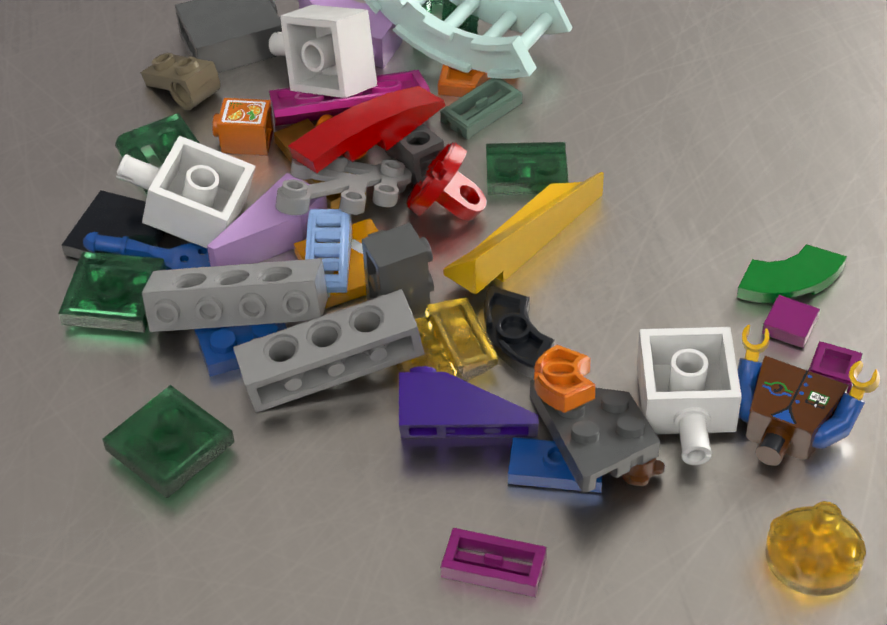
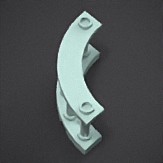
M364 0L375 14L381 11L396 26L392 30L394 33L423 54L465 73H469L471 69L486 72L489 78L514 79L530 76L536 70V66L528 50L543 34L570 32L573 28L559 0H449L458 7L444 21L422 7L427 0ZM470 15L493 24L483 36L459 29V26ZM508 30L523 33L521 36L502 37Z

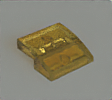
M466 297L428 304L425 317L415 319L425 355L396 364L399 372H409L411 368L417 366H428L435 368L436 372H447L464 381H469L498 365L499 357Z

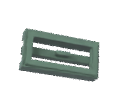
M491 78L440 111V120L445 125L451 122V129L456 132L461 129L462 136L469 139L523 103V93L502 79Z

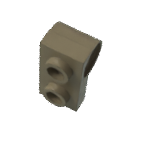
M164 53L155 57L152 60V65L140 72L146 86L169 90L176 103L185 110L193 109L221 87L219 74L213 61L196 59L195 57Z

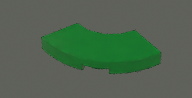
M806 244L798 254L786 260L766 262L752 259L738 286L737 298L759 303H775L778 295L790 299L791 297L807 293L815 295L836 281L845 268L847 256Z

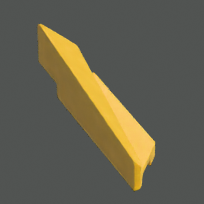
M599 172L583 182L549 184L476 248L447 265L443 269V275L475 295L495 278L502 282L506 281L603 195L604 173Z

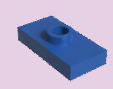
M513 437L508 469V484L581 491L554 441ZM603 475L596 478V489L590 492L601 493Z

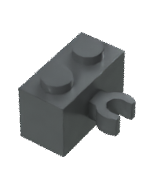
M411 223L386 231L383 229L368 234V237L363 238L362 248L367 300L402 289L413 316L430 311V292L434 291V283L429 272L428 263L433 261V254L425 237L419 238Z

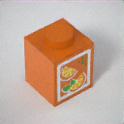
M224 98L220 113L214 114L212 123L213 136L219 137L222 153L268 156L274 132L270 100Z

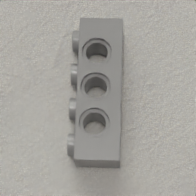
M320 258L153 271L142 291L149 331L159 332L310 321L323 316L328 293L323 261Z
M402 289L233 347L255 413L425 355L418 326Z

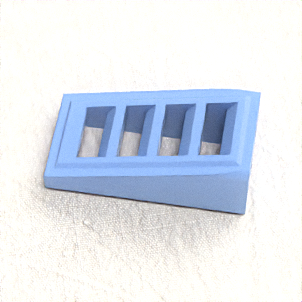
M312 209L308 215L305 260L322 258L324 271H338V274H325L327 293H347L352 242L351 214H347L340 209ZM319 242H340V243H319Z

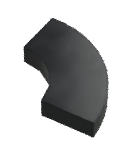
M490 285L484 301V328L488 341L495 353L507 365L517 372L534 379L535 363L544 352L554 347V339L540 333L530 322L528 315L530 297Z

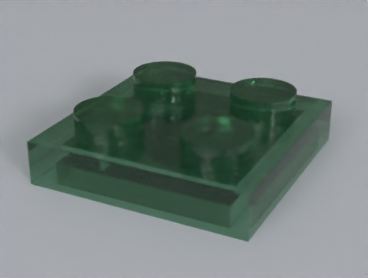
M82 252L58 313L61 325L145 333L148 321L142 291L153 271L166 270L164 259Z
M171 385L102 439L105 450L166 498L170 497L235 442L233 431Z

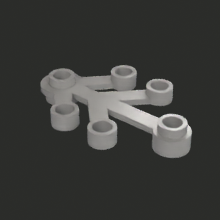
M342 155L319 173H315L292 158L290 171L292 176L299 179H314L325 182L307 185L300 180H285L277 190L275 207L278 211L288 215H303L309 211L310 199L341 193L340 210L347 214H362L366 203L365 192L369 186H374L373 203L382 207H393L397 204L398 193L404 192L406 185L411 182L412 173L409 169L405 168L402 162L387 159L383 160L381 164L369 165L348 161Z

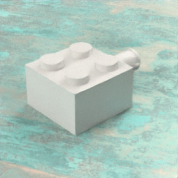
M310 5L280 15L282 32L279 31L271 35L269 49L275 56H286L290 91L348 98L377 86L368 10Z
M179 136L163 165L159 168L125 154L119 165L116 178L148 190L142 223L207 248L210 242L238 218L248 198L256 166Z
M731 327L640 329L637 373L642 413L655 434L680 433L681 455L685 463L691 465L706 463L712 457L708 433L736 432L742 396Z

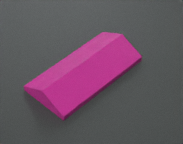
M412 70L377 75L376 87L348 98L290 91V88L269 90L274 124L275 126L298 123L307 118L310 121L319 120L325 114L334 117L355 105L386 93L420 86L430 92V88L420 71Z

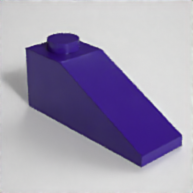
M417 366L411 368L409 372H399V430L401 438L538 437V414L447 372H436V369L433 367Z

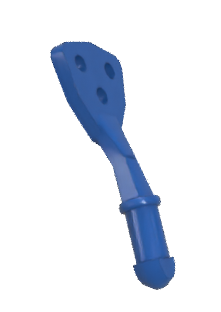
M98 232L89 233L83 239V246L92 253L99 251L121 254L122 257H144L160 264L165 270L211 267L208 249L195 243L165 249L130 239L128 236L121 238L99 235Z

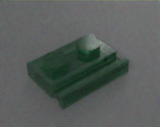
M565 142L486 144L487 195L539 194L549 184L568 183Z

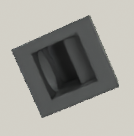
M421 124L388 151L385 150V152L391 158H396L402 162L405 168L411 171V181L416 184L420 180L423 182L426 178L425 174L429 169L427 167L444 148V141L426 125Z

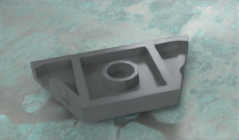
M530 380V398L582 493L596 489V478L610 471V474L617 478L629 472L633 466L645 464L659 457L660 440L629 392L595 387V399L563 413L545 403L535 391L534 380Z

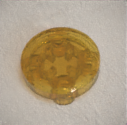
M822 501L814 506L789 510L773 519L767 536L765 555L768 566L773 574L787 587L806 595L828 596L840 593L855 583L863 568L866 547L861 533L850 520L842 515L840 508L831 502Z

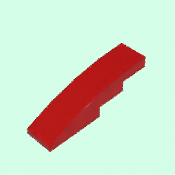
M420 86L386 93L355 105L326 120L288 145L293 159L313 172L319 173L341 155L353 162L374 145H378L388 151L444 108L445 102L440 97Z

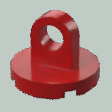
M456 142L447 144L427 167L429 169L426 171L424 181L420 180L419 183L417 182L408 196L406 206L420 216L436 201L449 212L466 221L474 220L482 212L487 202L484 193L475 183L458 172L466 156V149Z

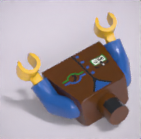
M750 324L747 325L742 332V344L746 349L745 358L739 359L737 368L742 396L739 418L748 423L746 431L748 440L758 444L755 450L757 458L770 466L779 465L785 454L805 460L809 459L816 449H825L846 438L850 434L865 404V401L862 400L864 394L876 390L879 386L880 376L877 369L874 370L872 378L868 382H858L857 377L862 371L863 363L862 361L854 363L849 371V378L853 386L850 392L847 393V384L765 356L763 362H759V354L764 352L769 345V331L767 328L765 329V338L762 343L753 345L747 340Z

